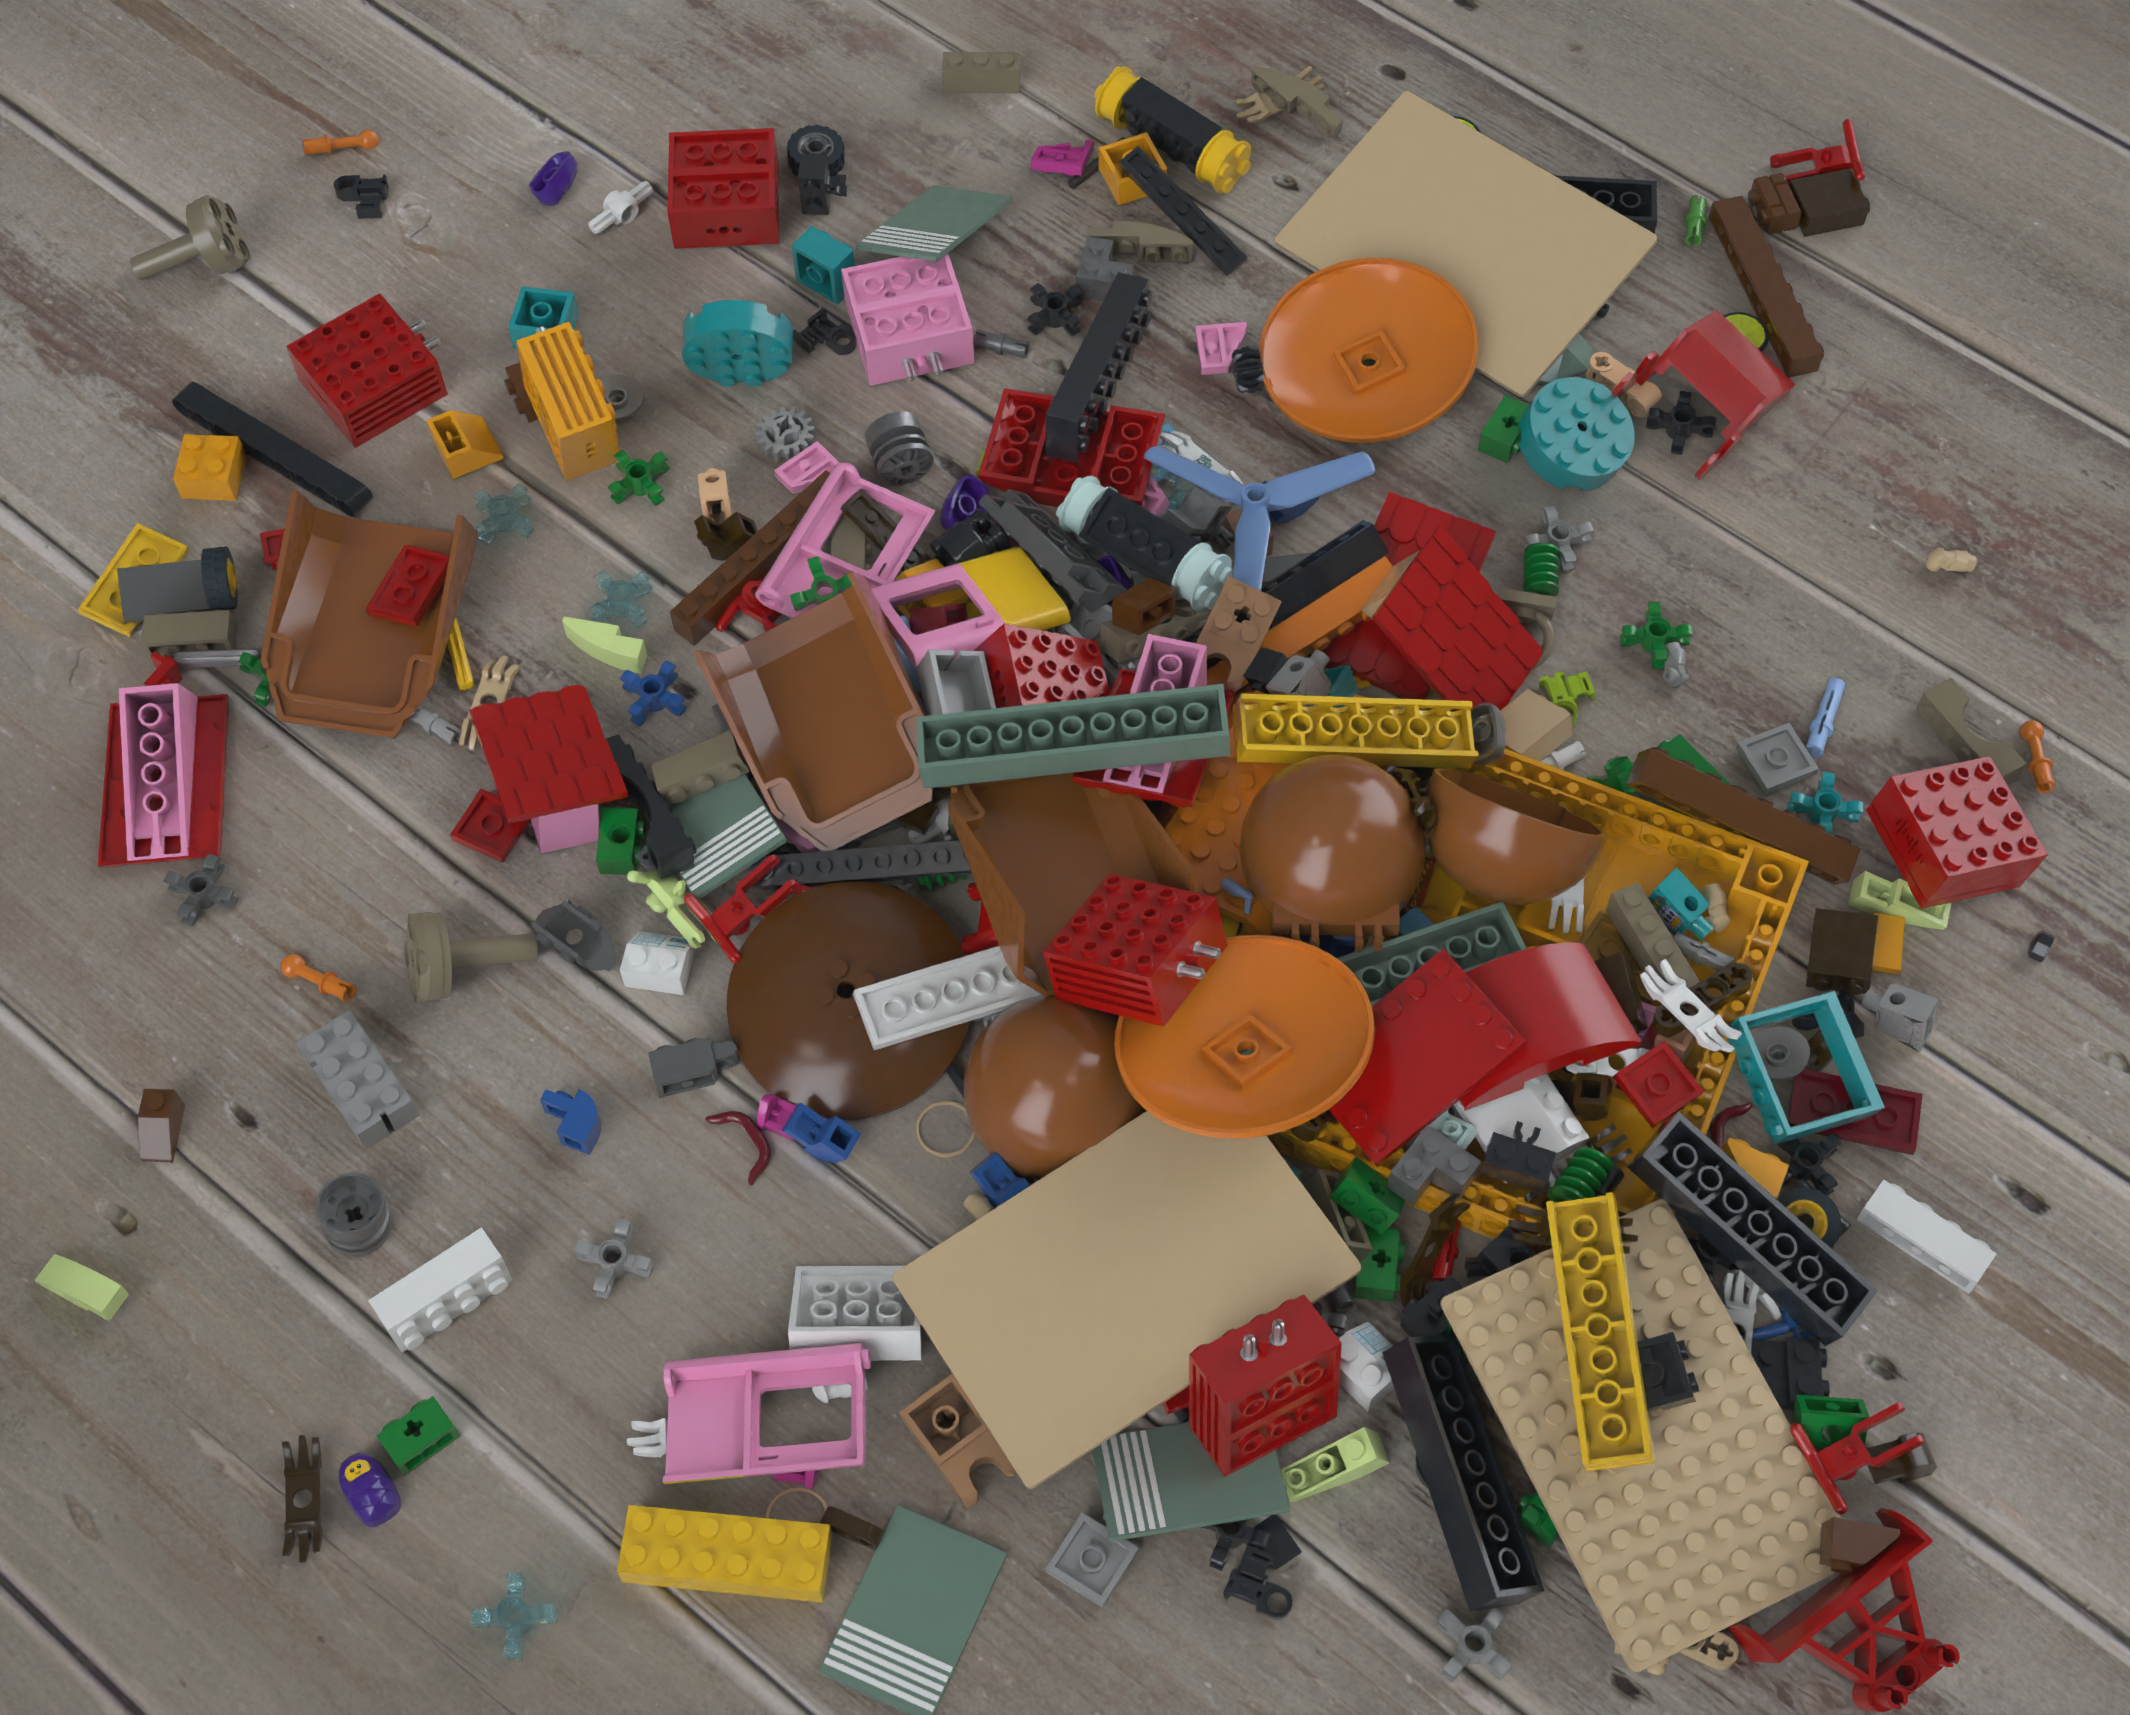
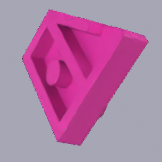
M1085 140V146L1071 148L1070 143L1038 146L1031 159V169L1040 170L1044 173L1057 172L1065 173L1068 176H1081L1094 150V140Z

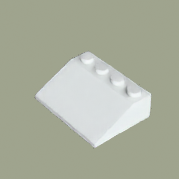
M1547 1074L1524 1082V1089L1466 1111L1460 1100L1454 1104L1463 1120L1476 1127L1477 1135L1475 1138L1484 1152L1493 1132L1513 1138V1130L1517 1121L1523 1123L1521 1128L1523 1142H1526L1527 1138L1532 1136L1534 1127L1541 1129L1539 1137L1533 1145L1556 1152L1554 1162L1589 1139L1580 1122Z
M796 1266L788 1327L789 1350L862 1343L864 1349H869L871 1361L921 1360L923 1327L892 1279L893 1274L904 1266Z

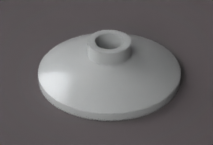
M619 374L601 379L606 393L604 394L606 403H611L616 414V419L614 420L630 417L640 409L644 401V391L636 379Z
M1773 1026L1765 1028L1753 1036L1770 1080L1792 1078L1802 1072L1807 1066L1810 1059V1047L1806 1038L1797 1030L1785 1026ZM1777 1057H1782V1058H1783V1059H1780V1060H1775V1058H1777Z

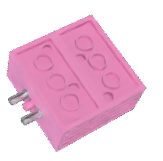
M948 253L937 262L896 257L841 269L845 305L869 386L905 378L912 381V377L915 380L918 375L932 372L938 375V371L941 375L943 370L975 363L973 329Z

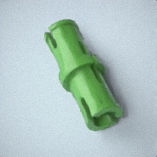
M1698 195L1692 196L1689 201V213L1685 219L1687 226L1685 242L1690 246L1692 237H1695L1694 246L1702 242L1703 227L1706 225L1707 219L1705 215L1707 199L1700 195L1699 204L1697 203Z

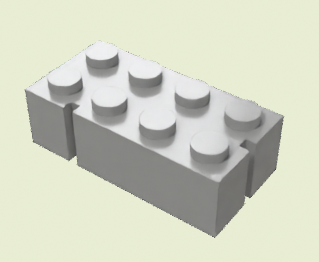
M928 649L916 667L926 716L996 708L984 651L959 650L954 657V650Z
M350 1010L295 1043L302 1057L365 1150L390 1135L381 1116L387 1115L395 1131L420 1116L412 1099Z

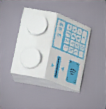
M638 931L627 942L620 967L625 987L684 995L696 949L692 948L684 937Z
M1366 1322L1347 1331L1339 1338L1342 1343L1339 1384L1369 1412L1394 1389L1382 1353L1391 1348L1392 1345L1369 1322Z

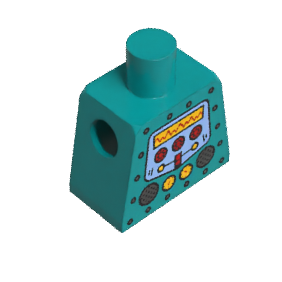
M1677 867L1648 897L1666 928L1674 936L1677 931L1683 934L1689 929L1702 941L1714 929L1701 916L1709 907V902Z

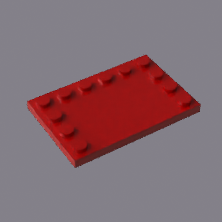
M1443 948L1372 1006L1374 1042L1369 1061L1354 1086L1328 1110L1374 1165L1378 1167L1424 1130L1427 1125H1430L1523 1049L1527 1042Z

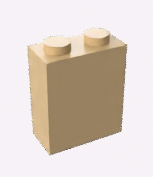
M1529 689L1501 710L1506 727L1505 749L1534 760L1542 761L1573 735L1571 714L1565 708L1556 706L1544 696L1538 695Z

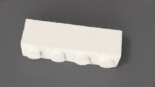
M1885 1180L1881 1182L1857 1218L1859 1222L1968 1294L1975 1287L1997 1254L1984 1241L1972 1238L1963 1232L1958 1224L1943 1219L1934 1213L1929 1205L1917 1202L1908 1196L1900 1186L1890 1184Z

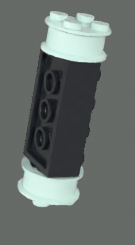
M1094 476L1077 478L1073 482L1064 502L1060 504L1056 511V516L1059 518V526L1064 532L1076 533L1081 542L1093 545L1147 579L1151 577L1177 588V600H1187L1195 611L1199 612L1205 608L1212 609L1228 576L1233 578L1232 562L1228 555H1217L1212 552V547L1209 544L1201 543L1119 494L1115 488L1101 486L1100 481Z

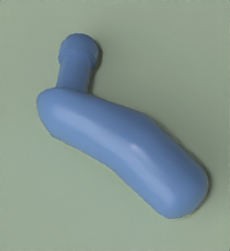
M1231 878L1223 879L1221 882L1222 888L1232 896L1245 898L1244 913L1250 914L1251 899L1254 898V895Z

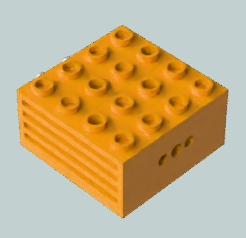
M566 322L547 330L544 327L537 328L536 334L516 340L524 388L565 481L616 463L617 460L613 455L620 451L617 443L619 440L616 433L617 425L614 420L616 419V414L611 403H606L604 394H606L600 378H595L593 372L595 368L590 355H585L582 348L584 343L579 330L573 331L570 322Z

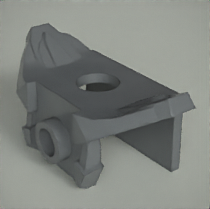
M568 898L560 905L543 910L536 918L537 923L533 922L531 924V927L537 933L535 938L547 948L554 946L559 950L557 954L571 965L576 962L584 969L587 967L595 971H610L616 963L608 930L601 925L602 923L598 919L594 918L591 920L593 915L580 905L576 908ZM573 929H579L583 934L581 941L574 945L567 943L566 936L568 932Z

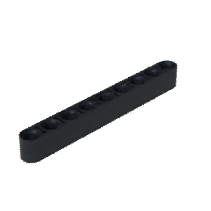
M191 381L172 399L174 407L185 417L217 436H239L246 454L350 517H355L373 498V494L368 487L357 479L194 381Z

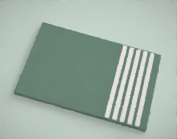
M933 185L858 242L856 250L937 262L1009 205L1013 198L1007 195Z
M746 774L686 799L681 803L670 806L672 816L679 818L686 837L690 836L696 846L697 852L693 854L694 867L679 874L686 882L690 892L698 900L788 841Z
M1189 1422L1118 1433L1092 1450L1093 1464L1096 1469L1104 1511L1103 1518L1106 1521L1109 1542L1290 1512L1286 1486L1284 1485L1276 1450L1224 1477L1190 1430Z
M897 1505L884 1532V1536L822 1661L818 1674L894 1707L904 1714L934 1715L1007 1557V1552L929 1519L923 1514H918Z

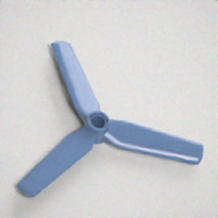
M1154 446L1144 454L1146 460L1220 499L1241 506V517L1235 528L1233 578L1261 591L1271 526L1268 517L1269 512L1294 507L1375 473L1372 459L1367 453L1361 451L1277 477L1266 484L1249 483L1244 486L1234 479L1161 446Z

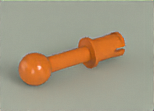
M370 129L363 130L359 136L329 139V135L325 134V137L302 139L305 156L321 153L332 155V149L357 146L369 150L379 144L377 133Z
M2029 720L2022 724L2020 736L2029 743L2033 760L2029 763L2028 769L2034 776L2036 791L2045 794L2051 792L2056 785L2051 771L2053 763L2051 759L2044 756L2041 739L2044 736L2042 724L2035 720Z
M289 954L281 961L280 968L285 976L289 978L303 977L317 984L321 994H331L345 1003L349 1002L350 998L353 999L356 995V985L338 978L337 974L333 971L323 974L306 966L303 958L297 954Z

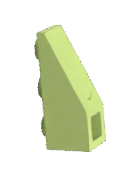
M1363 1427L1281 1469L1289 1500L1290 1502H1295L1364 1477L1391 1462L1378 1432Z

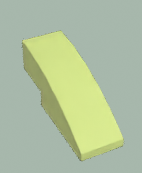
M563 617L562 622L567 638L581 650L610 666L642 674L647 658L643 639L621 636L618 625Z
M1864 871L1853 880L1848 901L1849 906L1872 915L1874 912L1902 916L1905 917V924L1941 930L1947 928L1952 904L1947 903L1921 909L1906 881L1898 878L1894 882H1890L1867 871Z
M57 1254L52 1256L35 1279V1282L86 1311H92L107 1321L112 1319L129 1296L123 1286Z

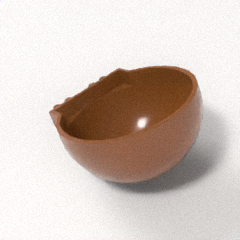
M1336 754L1313 756L1293 763L1272 776L1255 795L1242 824L1240 857L1243 873L1252 892L1271 912L1272 934L1290 935L1291 939L1301 941L1299 935H1310L1309 944L1318 948L1319 935H1352L1354 952L1362 951L1364 947V938L1362 936H1373L1372 947L1374 952H1382V936L1398 935L1400 927L1399 911L1413 896L1424 869L1426 839L1424 829L1421 826L1420 816L1416 817L1414 813L1415 805L1411 801V796L1392 775L1377 765L1356 757Z
M1435 768L1425 792V796L1431 800L1429 806H1435L1438 817L1437 827L1432 836L1427 840L1436 861L1444 872L1460 887L1487 901L1495 903L1503 901L1506 905H1528L1552 899L1566 892L1582 880L1592 869L1607 839V833L1604 830L1572 813L1566 807L1459 768L1455 770Z
M1039 995L1017 1002L999 1013L985 1027L968 1057L964 1074V1105L971 1128L988 1153L997 1152L1009 1169L1025 1177L1040 1180L1147 1111L1133 1098L1119 1072L1114 1045L1119 1015L1057 1000L1055 995L1047 997Z

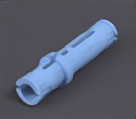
M1839 678L1828 679L1816 718L1809 727L1811 733L1805 748L1813 757L1823 755L1827 739L1834 730L1832 724L1846 683Z

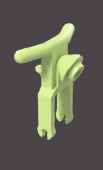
M632 870L628 872L627 879L630 882L647 884L653 891L646 897L645 901L650 908L659 913L667 912V918L688 941L689 945L695 949L702 947L700 943L705 942L704 934L683 913L690 911L707 930L684 902V896L689 893L685 888L686 882L684 880L679 881L674 875L661 879L655 870L647 872ZM699 899V901L702 903V905H703V906L708 910V912L712 915V912H711V911L705 906V904Z

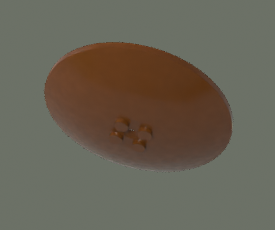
M861 881L830 883L811 888L786 900L766 915L749 934L739 951L741 960L733 965L727 990L728 1025L733 1043H736L738 1055L746 1069L769 1094L776 1095L780 1099L794 1105L803 1103L827 1119L835 1116L841 1120L872 1118L897 1110L916 1100L931 1089L953 1064L962 1048L970 1025V1021L874 1050L854 996L844 999L838 995L839 989L846 984L858 989L965 956L952 930L934 910L910 894L882 884Z

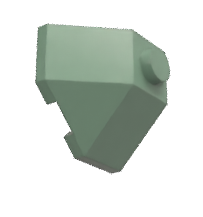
M1578 334L1537 383L1547 385L1560 378L1585 374L1589 368L1593 348Z

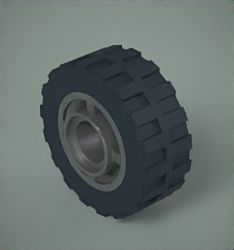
M808 125L804 128H799L788 140V165L794 174L798 175L801 154L827 155L830 177L836 176L839 171H842L845 162L844 142H842V137L835 130H831L827 126Z

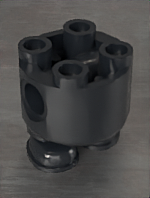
M979 508L974 510L971 517L969 516L965 520L955 523L929 544L932 551L936 554L933 559H938L944 567L1011 548L1004 533L994 523L991 525L990 519Z

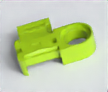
M1587 671L1567 676L1566 681L1563 672L1554 673L1553 678H1549L1546 675L1539 679V688L1545 687L1550 702L1572 712V728L1578 721V708L1575 700H1578V696H1586L1587 694L1591 701L1595 700V690Z

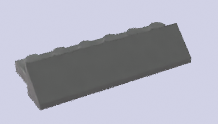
M1008 489L1003 498L984 494L979 504L987 511V517L997 522L1002 527V531L1009 537L1014 538L1019 543L1018 546L1024 552L1030 554L1040 568L1047 570L1052 575V580L1055 583L1064 587L1069 592L1070 598L1083 605L1090 613L1125 591L1126 588L1072 536L1064 532L1059 524L1027 493Z

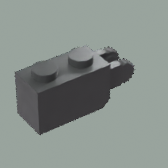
M693 1038L684 1044L676 1046L664 1045L658 1047L655 1051L648 1052L659 1098L714 1085L719 1079L718 1071L729 1069L730 1067L733 1068V1066L739 1064L740 1056L738 1055L736 1043L729 1040L711 1044L710 1038Z

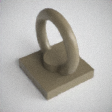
M1500 588L1498 596L1519 618V622H1537L1542 629L1543 643L1541 648L1544 653L1532 669L1537 668L1547 660L1554 647L1555 634L1550 621L1556 609L1557 597Z

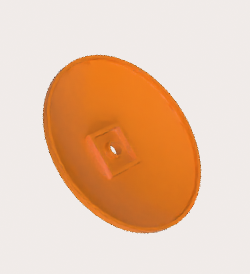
M1360 258L1340 262L1323 268L1298 282L1278 301L1264 325L1259 344L1264 373L1263 382L1269 396L1282 413L1295 424L1316 435L1352 443L1381 442L1403 437L1428 426L1440 418L1458 401L1468 387L1478 358L1476 322L1471 309L1462 295L1447 280L1427 268L1391 258ZM1372 359L1376 361V364L1365 366L1363 362Z
M1244 935L1226 938L1228 946L1222 952L1219 959L1214 962L1204 978L1199 981L1164 1027L1119 1016L1115 1030V1056L1120 1075L1133 1098L1149 1113L1168 1125L1193 1134L1214 1138L1236 1139L1266 1136L1299 1126L1319 1116L1341 1100L1362 1075L1372 1052L1374 1042L1373 1011L1367 992L1355 974L1340 960L1322 949L1302 941L1278 936ZM1242 1050H1254L1250 1055L1239 1054Z

